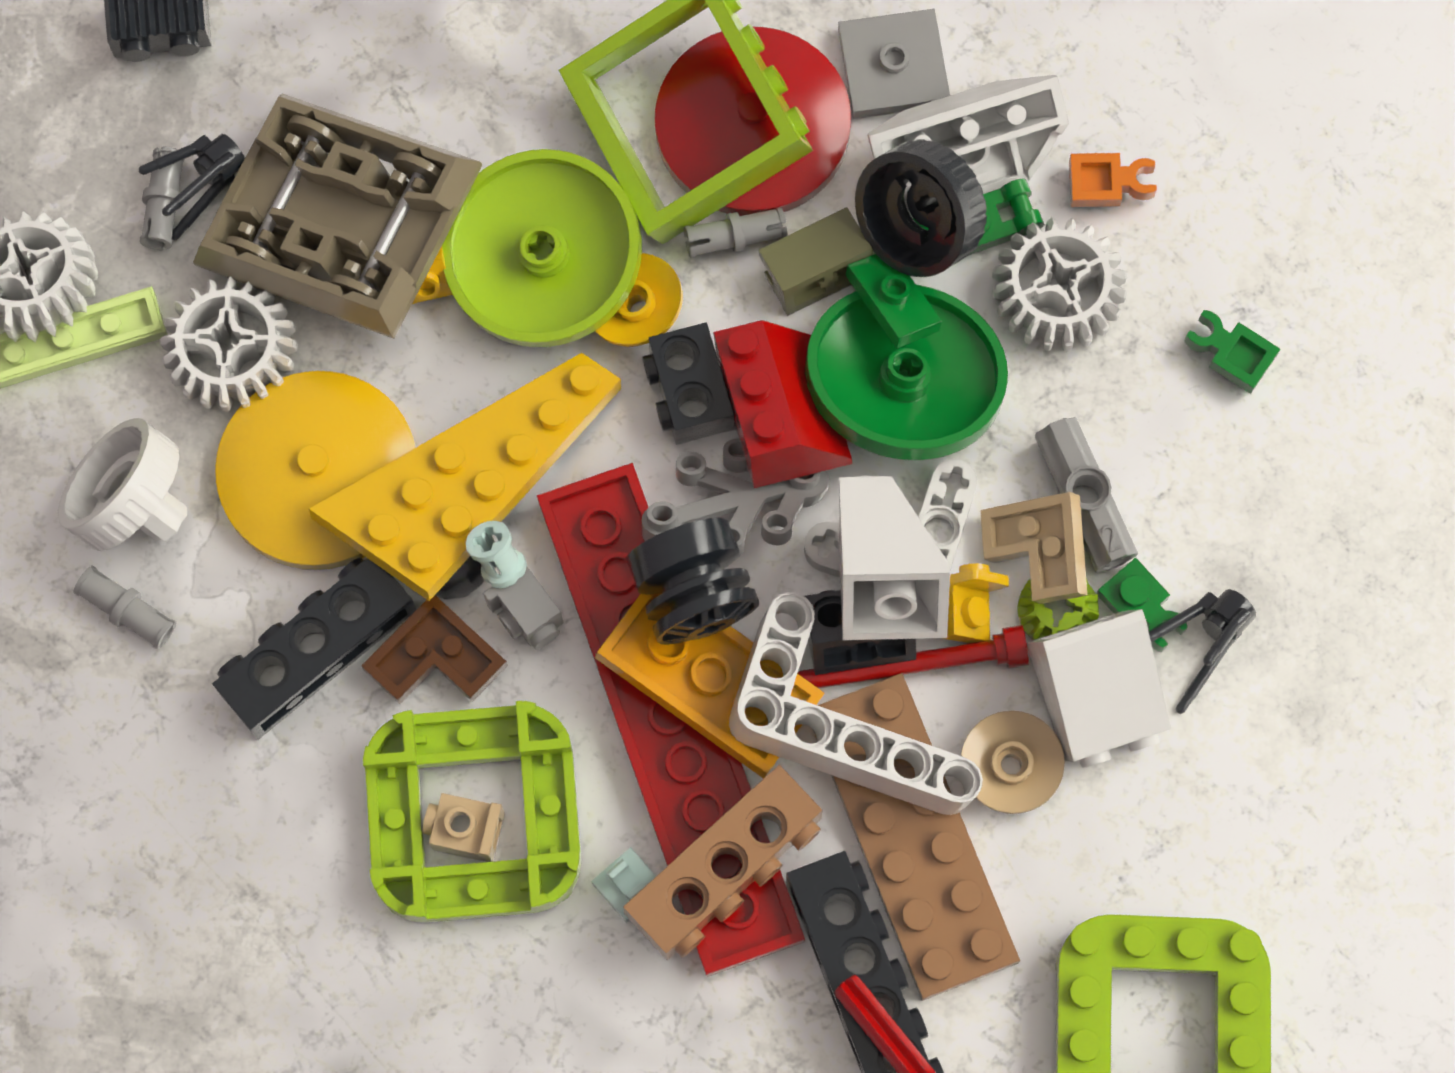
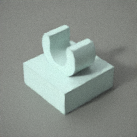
M630 847L591 882L627 923L629 919L624 914L623 906L650 883L656 875Z

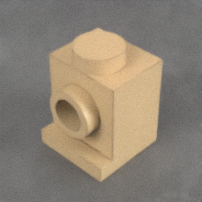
M441 793L439 805L432 803L428 805L422 833L431 835L429 844L432 850L484 862H493L505 812L501 804L492 802L489 804ZM464 815L470 819V825L464 832H455L451 829L452 820L456 816Z

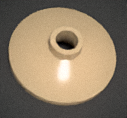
M1021 711L998 712L981 720L968 734L961 752L962 757L976 764L983 778L982 788L976 799L986 807L1001 813L1021 814L1042 806L1054 795L1064 773V752L1055 732L1038 717ZM1008 757L1015 758L1019 761L1021 769L1016 774H1008L1002 769L1001 762Z

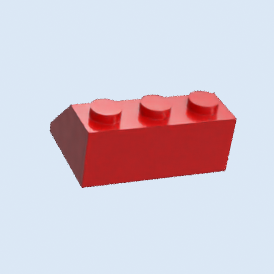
M764 320L713 332L717 359L754 488L853 464L846 439L823 419L808 390L805 376V361L811 337L810 334Z

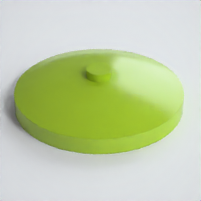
M539 149L519 152L492 163L478 173L442 244L446 269L443 271L451 293L460 307L474 323L490 335L525 347L539 348L563 345L579 340L599 329L615 315L628 298L637 279L641 264L642 238L640 226L631 202L622 187L606 170L582 156L560 150Z

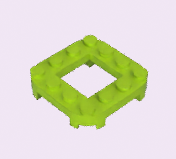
M516 701V705L421 714H413L412 710L403 711L392 715L393 719L377 730L369 745L365 746L363 755L371 869L369 871L374 889L392 913L404 919L421 923L531 914L551 909L570 897L581 870V848L573 749L569 734L559 719L549 711L536 706V703ZM521 760L528 850L527 859L425 867L419 769Z
M1100 915L1077 925L1063 943L1055 964V970L1057 971L1055 1073H1111L1112 970L1212 974V977H1215V1073H1271V966L1262 941L1253 930L1226 919Z

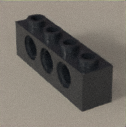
M357 558L351 561L338 574L339 581L326 592L317 590L309 595L299 605L298 611L300 613L285 625L279 622L268 628L259 637L258 643L260 645L244 658L242 655L233 657L219 669L217 673L219 678L212 685L257 740L417 610L413 599L391 574L368 558L365 560ZM358 600L365 604V610L358 619L347 621L339 617L340 610L345 603ZM321 633L325 636L324 645L317 652L304 653L300 651V643L306 635ZM280 665L285 668L284 677L278 684L274 686L260 684V675L268 666Z

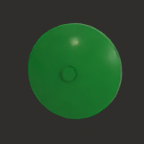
M921 285L917 286L942 320L939 332L896 349L857 291L838 300L821 316L810 337L805 361V376L808 390L823 419L837 433L854 445L869 452L894 459H935L956 453L970 446L983 436L994 423L1002 406L1008 383V367L1003 347L986 320L961 300L945 292Z

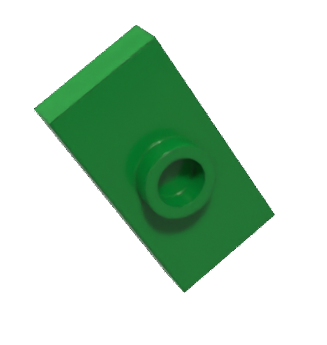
M876 254L847 265L845 276L896 349L939 332L942 320L910 275L893 269Z

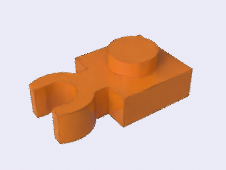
M1120 153L1070 154L1071 207L1120 206L1122 193H1129L1130 196L1138 200L1154 198L1157 191L1156 185H1143L1138 182L1136 176L1139 174H1152L1155 169V160L1141 158L1132 162L1130 166H1121Z

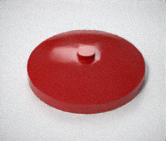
M753 27L765 46V50L759 54L766 67L774 65L785 81L788 91L783 93L782 96L790 109L796 106L805 117L806 125L810 132L805 134V137L813 151L718 210L726 214L737 212L739 216L773 210L777 207H781L783 212H786L806 203L823 190L840 168L848 148L851 130L850 101L845 85L836 68L825 55L809 42L796 35L774 28ZM722 31L710 35L690 47L672 65L663 80L655 107L656 141L664 165L673 179L686 193L779 135Z

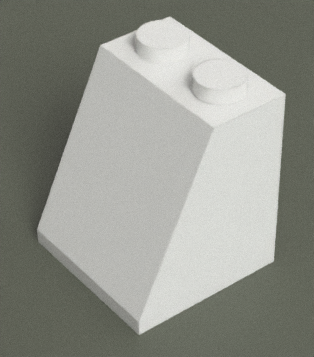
M864 475L858 477H839V558L843 640L947 638L950 564L892 476Z
M1142 609L1121 611L1027 643L1055 733L1063 748L1065 761L1074 762L1079 760L1082 768L1099 764L1111 759L1110 749L1128 744L1130 751L1140 750L1159 743L1158 733L1171 729L1148 627Z

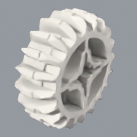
M24 211L19 222L12 223L3 217V227L0 229V335L6 332L7 336L16 342L25 332L29 339L36 342L39 332L46 330L55 337L56 325L63 322L73 327L74 318L72 313H87L85 298L96 296V287L93 281L98 279V269L94 263L95 255L91 246L86 244L83 234L76 227L70 228L68 222L64 221L62 217L52 222L51 217L42 212L33 221L31 216ZM27 268L31 271L32 285H29L27 281L29 279L26 273Z
M1051 217L1046 222L1045 232H1042L1032 222L1027 227V238L1015 233L1010 241L1012 249H1001L998 259L1003 265L995 266L993 269L992 278L999 283L993 286L992 297L1003 300L997 309L999 317L1014 315L1008 326L1010 332H1016L1025 327L1027 329L1024 338L1026 344H1031L1035 340L1036 335L1044 338L1043 349L1046 351L1051 350L1054 339L1061 340L1062 348L1067 352L1073 347L1074 337L1086 347L1092 342V331L1100 336H1104L1109 329L1107 320L1117 321L1120 316L1121 310L1116 304L1124 303L1127 296V291L1119 287L1125 284L1127 273L1124 270L1115 269L1122 259L1120 252L1105 254L1110 245L1108 236L1100 238L1096 242L1093 241L1094 228L1092 224L1084 228L1083 233L1074 231L1076 223L1073 218L1067 220L1065 229H1058L1057 222ZM1059 253L1071 255L1080 261H1067ZM1037 258L1040 277L1032 281L1030 288L1022 291L1019 274L1030 261ZM1052 278L1056 279L1057 285H1050ZM1096 278L1099 287V298L1089 309L1082 312L1079 306L1081 301L1079 291L1087 287L1088 281ZM1068 283L1067 291L1063 290L1060 285ZM1043 307L1052 308L1061 317L1045 314L1038 309Z
M230 276L226 281L225 289L219 290L214 280L209 279L207 282L209 292L202 296L197 289L190 288L189 295L193 302L189 306L184 302L175 301L174 308L180 318H165L164 325L172 334L165 335L160 339L162 348L169 351L162 357V362L166 369L173 370L169 377L174 386L184 385L183 393L189 400L200 395V402L207 409H210L219 398L222 410L228 413L233 406V400L239 399L242 407L246 408L250 406L249 396L257 392L261 399L269 395L265 387L267 384L272 382L274 385L280 386L284 380L277 371H293V361L287 355L298 350L295 339L290 338L295 333L296 328L292 320L285 319L288 314L286 306L283 303L273 304L275 297L266 290L257 295L258 289L254 288L249 281L239 290L237 281ZM239 312L249 314L260 320L267 327L268 335H257L255 330L243 329L239 320ZM219 315L214 325L206 329H200L208 320ZM231 332H233L238 344L237 346L232 344L233 349L227 351L226 358L220 345H226L225 340L231 339ZM191 354H201L203 359L215 360L216 366L220 371L219 377L207 375L193 366ZM259 360L250 370L239 375L240 369L245 363Z

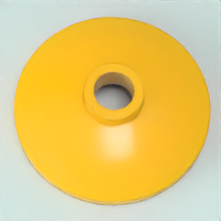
M642 253L638 276L628 298L615 315L599 329L595 330V332L607 342L624 347L644 345L649 343L648 337L666 333L676 321L683 302L682 285L674 269L663 259L651 254ZM646 302L642 309L631 312V308L635 303Z

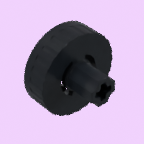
M925 139L906 141L872 160L859 177L855 191V211L861 232L865 240L871 245L874 253L887 265L903 274L914 277H930L945 271L969 256L977 248L985 232L984 228L987 222L986 200L975 173L961 156H958L952 149L938 142L926 141ZM909 181L912 185H911V187L909 188V190L907 191V198H906L907 206H908V210H907V208H906V203H905V198H904V194H905V189H906V187H907L906 184H907V182ZM920 225L928 227V230L922 228Z

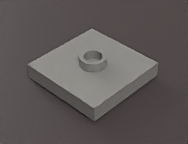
M935 8L838 22V32L853 118L901 112L950 96Z

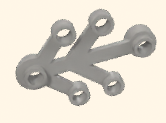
M736 438L727 441L723 447L724 467L735 473L749 472L740 439ZM683 453L676 460L677 480L685 486L698 485L721 493V495L679 507L663 501L652 504L642 516V537L646 541L662 532L686 523L716 518L735 512L729 525L741 556L744 552L745 538L764 503L783 498L777 510L770 511L763 516L761 536L765 542L771 545L779 546L786 544L792 537V525L801 508L817 504L828 491V472L822 471L754 488L753 483L706 467V460L699 453ZM742 454L743 457H734L732 455ZM693 467L697 470L688 471L685 468ZM772 526H780V527H782V528H784V529L774 530V529H771L770 527H772Z

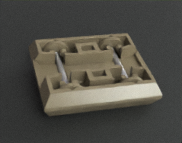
M281 94L278 96L198 248L193 264L227 278L230 276L244 284L249 281L254 288L262 291L266 290L273 295L395 339L482 167V163L309 102ZM311 156L319 167L308 164ZM379 159L392 163L396 170H393L391 176ZM265 245L268 247L270 252L264 249ZM371 283L373 284L376 290L369 287Z

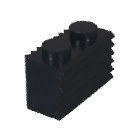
M104 0L107 42L114 57H121L126 61L139 62L150 58L151 53L170 51L177 56H190L198 53L200 47L212 46L208 0Z

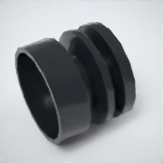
M720 517L707 518L680 525L646 540L626 556L627 564L638 593L645 595L660 594L645 607L648 619L657 621L653 626V632L659 644L682 643L716 634L748 616L759 606V599L755 589L745 587L750 582L748 571L743 568L725 569L740 556V550L727 519Z

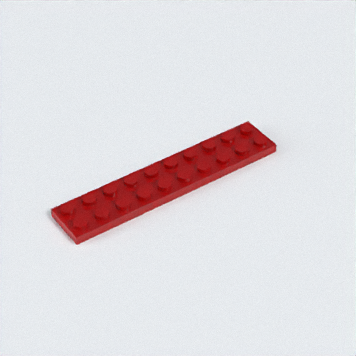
M630 463L536 496L666 865L668 866L750 792L751 788L741 762L595 659L598 650L640 595L628 567L626 556L634 548L645 542L642 537V516L649 507L634 465ZM762 819L755 822L750 829L752 836L761 843H770ZM723 854L713 861L711 867L718 877L730 879L740 873L742 864L737 857ZM781 870L762 886H759L755 881L752 882L739 894L744 902L733 914L723 922H720L715 916L700 930L705 938L696 946L706 977L805 942V937ZM686 889L677 894L685 915L696 913L703 905L701 895L694 890Z

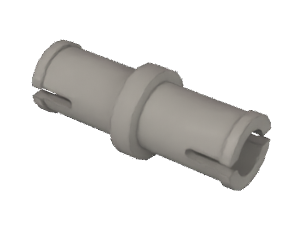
M157 147L153 150V160L178 149L172 147H161L159 149ZM184 160L151 172L149 187L143 190L142 202L146 205L140 244L147 248L163 250L164 248L170 249L172 247V233L176 211L170 216H164L162 209L180 193L179 186Z
M777 207L773 210L739 216L737 212L726 214V219L695 226H684V237L688 238V241L685 243L689 257H696V255L732 248L734 252L744 251L745 245L778 238L782 239L788 236L787 227L782 225V223H786L783 209Z
M94 566L86 569L74 587V594L80 595L108 614L109 622L117 627L121 625L126 626L153 644V647L156 649L161 648L167 642L176 627L177 622L175 620L169 619L142 601L140 592L134 588L126 590L99 572Z

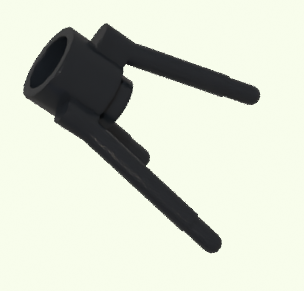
M226 134L219 135L213 141L206 135H203L192 144L139 167V173L146 175L197 154L198 156L193 161V164L200 176L173 198L162 209V214L170 216L207 184L211 186L173 229L172 240H177L222 189L233 182L234 174L240 169L245 157L237 144Z
M1227 589L1218 598L1213 593L1207 592L1197 604L1149 631L1152 642L1203 613L1205 614V619L1202 621V626L1206 633L1216 640L1203 659L1204 666L1178 703L1176 711L1179 714H1183L1230 646L1256 618V611L1247 598L1235 590Z

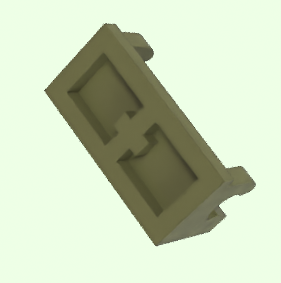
M847 207L759 249V256L767 269L764 274L787 316L852 285L845 276L847 265L873 255L871 245L865 240L860 227Z

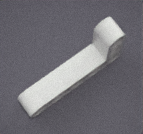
M787 592L774 598L760 621L730 713L729 727L736 740L747 746L940 814L953 815L966 808L978 796L982 788L983 778L980 769L974 762L965 757L790 696L814 623L815 613L812 604L799 593ZM780 613L789 614L796 620L798 630L789 631L783 629L777 623L775 615ZM772 660L778 663L782 668L783 677L771 678L767 676L761 669L760 661ZM756 707L762 710L767 716L768 725L756 726L750 723L746 718L745 708ZM803 724L811 727L816 733L817 743L809 744L799 740L795 734L794 726ZM850 741L861 745L865 750L866 760L855 761L851 759L845 752L844 743ZM904 759L908 761L914 768L915 778L908 779L900 776L895 770L894 760ZM952 776L958 779L963 785L964 795L954 796L949 793L944 786L943 777Z

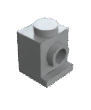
M526 567L525 574L512 586L506 588L491 587L483 593L486 604L492 613L500 607L503 609L497 614V617L514 640L522 635L530 647L533 646L535 650H538L549 644L559 635L558 627L564 623L561 611L528 567Z

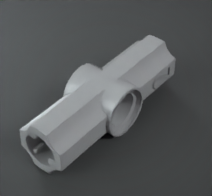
M1077 418L1060 419L1036 432L1035 439L1060 494L1066 492L1074 493L1073 489L1082 485L1090 486L1098 494L1099 500L1095 503L1087 504L1080 501L1083 544L1096 573L1109 571L1135 558L1138 555V551L1111 495L1110 479L1104 471L1099 469Z

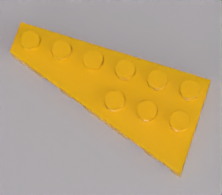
M580 353L309 508L311 519L423 598L430 601L470 557L466 550V540L469 533L481 523L487 521L502 522L621 390V378L585 354Z

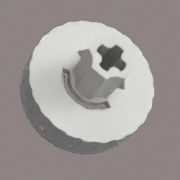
M133 418L120 423L106 433L89 450L74 470L59 502V523L97 551L109 550L120 545L138 529L142 530L156 542L159 540L166 542L178 532L181 523L187 517V506L167 492L178 469L180 456L178 447L141 418Z

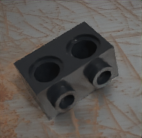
M707 322L648 337L650 354L642 356L649 385L658 383L663 401L655 403L662 431L672 430L675 443L678 445L734 430V414ZM675 354H685L693 360L692 365L684 370L672 369L666 362ZM688 400H699L707 407L703 414L696 417L686 416L680 411L681 405Z
M827 590L818 594L804 596L812 604L815 613L814 623L808 639L815 675L917 660L916 639L843 640L841 590Z

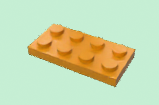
M640 594L598 650L595 659L764 779L779 757L739 742L733 736L729 727L730 713L754 642L729 626L716 634L701 639L669 645L659 644L653 632V626L657 621L648 619L645 607L660 594ZM772 660L760 661L761 669L767 676L771 678L783 677L782 668L778 663ZM797 674L790 696L817 705L825 693ZM756 707L745 708L744 712L750 723L756 726L768 725L767 716L762 710ZM803 724L794 726L795 734Z

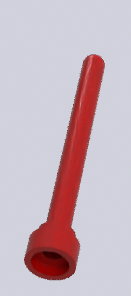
M1023 625L1002 628L1001 634L992 635L993 640L916 652L917 660L815 675L813 668L800 670L797 674L817 688L893 677L901 673L906 675L996 660L997 665L1007 664L1008 669L1028 666L1029 656Z

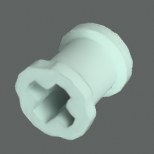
M487 521L479 524L469 533L466 540V550L473 560L481 563V574L485 582L491 584L494 588H506L515 584L525 574L527 567L526 559L521 552L511 545V532L504 523ZM492 535L496 536L497 542L494 541ZM497 567L501 574H497L494 568Z

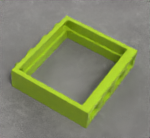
M666 0L558 70L618 182L628 196L648 236L661 244H665L684 232V226H694L813 151L805 137V134L810 132L806 125L805 117L796 106L790 109L782 96L783 93L788 91L785 81L774 65L766 67L759 54L765 50L762 40L751 24L743 26L736 13L742 9L739 0ZM709 7L779 135L665 207L596 79Z

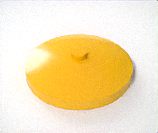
M307 371L282 377L284 382L280 386H276L272 382L267 384L265 387L269 395L266 398L261 399L257 392L249 397L250 406L243 408L241 405L230 419L223 432L216 455L215 476L221 505L237 533L247 544L266 558L279 564L305 570H325L343 567L357 558L363 559L365 556L311 519L309 508L416 448L411 430L400 410L384 393L371 384L357 377L333 371Z

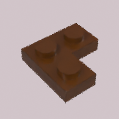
M436 595L430 601L426 600L361 665L362 669L399 704L435 668L473 702L508 666L507 661Z

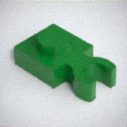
M1203 310L1198 321L1210 329L1211 335L1200 337L1190 330L1184 342L1190 349L1196 352L1210 351L1215 354L1209 368L1251 394L1281 349L1240 322L1237 323L1230 333L1223 328V323L1218 315L1211 311Z
M1134 558L1097 591L1098 597L1114 614L1121 611L1142 609L1148 632L1179 614L1174 611L1164 610L1161 605L1168 600L1170 594L1137 558ZM1187 623L1176 628V632L1182 635L1188 628ZM1163 637L1151 642L1152 647L1159 652L1164 651L1168 645Z

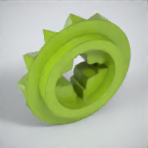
M1087 578L1088 596L1066 599L1065 604L1073 607V610L1076 611L1073 613L1065 612L1062 619L1059 620L1057 627H1053V611L1045 607L1044 604L1032 601L1031 579L1027 581L1018 599L1017 612L1020 624L1023 625L1024 631L1032 640H1037L1099 618L1098 594L1089 585Z

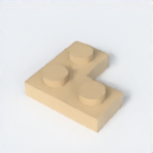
M1066 492L980 510L984 560L1000 562L1029 556L1032 601L1044 604L1088 596L1080 495Z

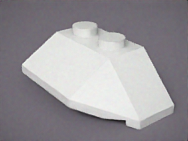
M1047 75L995 81L903 110L869 132L867 136L873 159L910 140L925 139L926 141H935L945 147H949L958 156H961L973 170L982 187L983 194L999 189L1013 180L1024 178L1029 182L1049 154L1058 136L1062 135L1069 125V120L1058 76ZM908 181L907 184H906L907 187H906V189H905V194H904V195H906V196H907V191L909 190V188H910L911 185H912L909 181Z

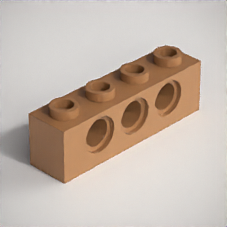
M779 764L623 906L624 914L666 960L670 959L676 952L681 958L685 957L705 938L704 934L700 931L715 916L720 922L727 919L744 902L739 895L754 881L759 886L765 884L781 869L783 864L778 859L789 848L794 846L800 851L820 833L821 828L817 823L822 818L823 810ZM761 819H769L779 826L781 833L775 841L761 843L750 832L753 824ZM730 854L740 860L742 869L733 878H720L712 870L713 861L720 855ZM686 889L698 892L703 899V905L699 911L690 915L679 913L672 904L674 897L680 891Z

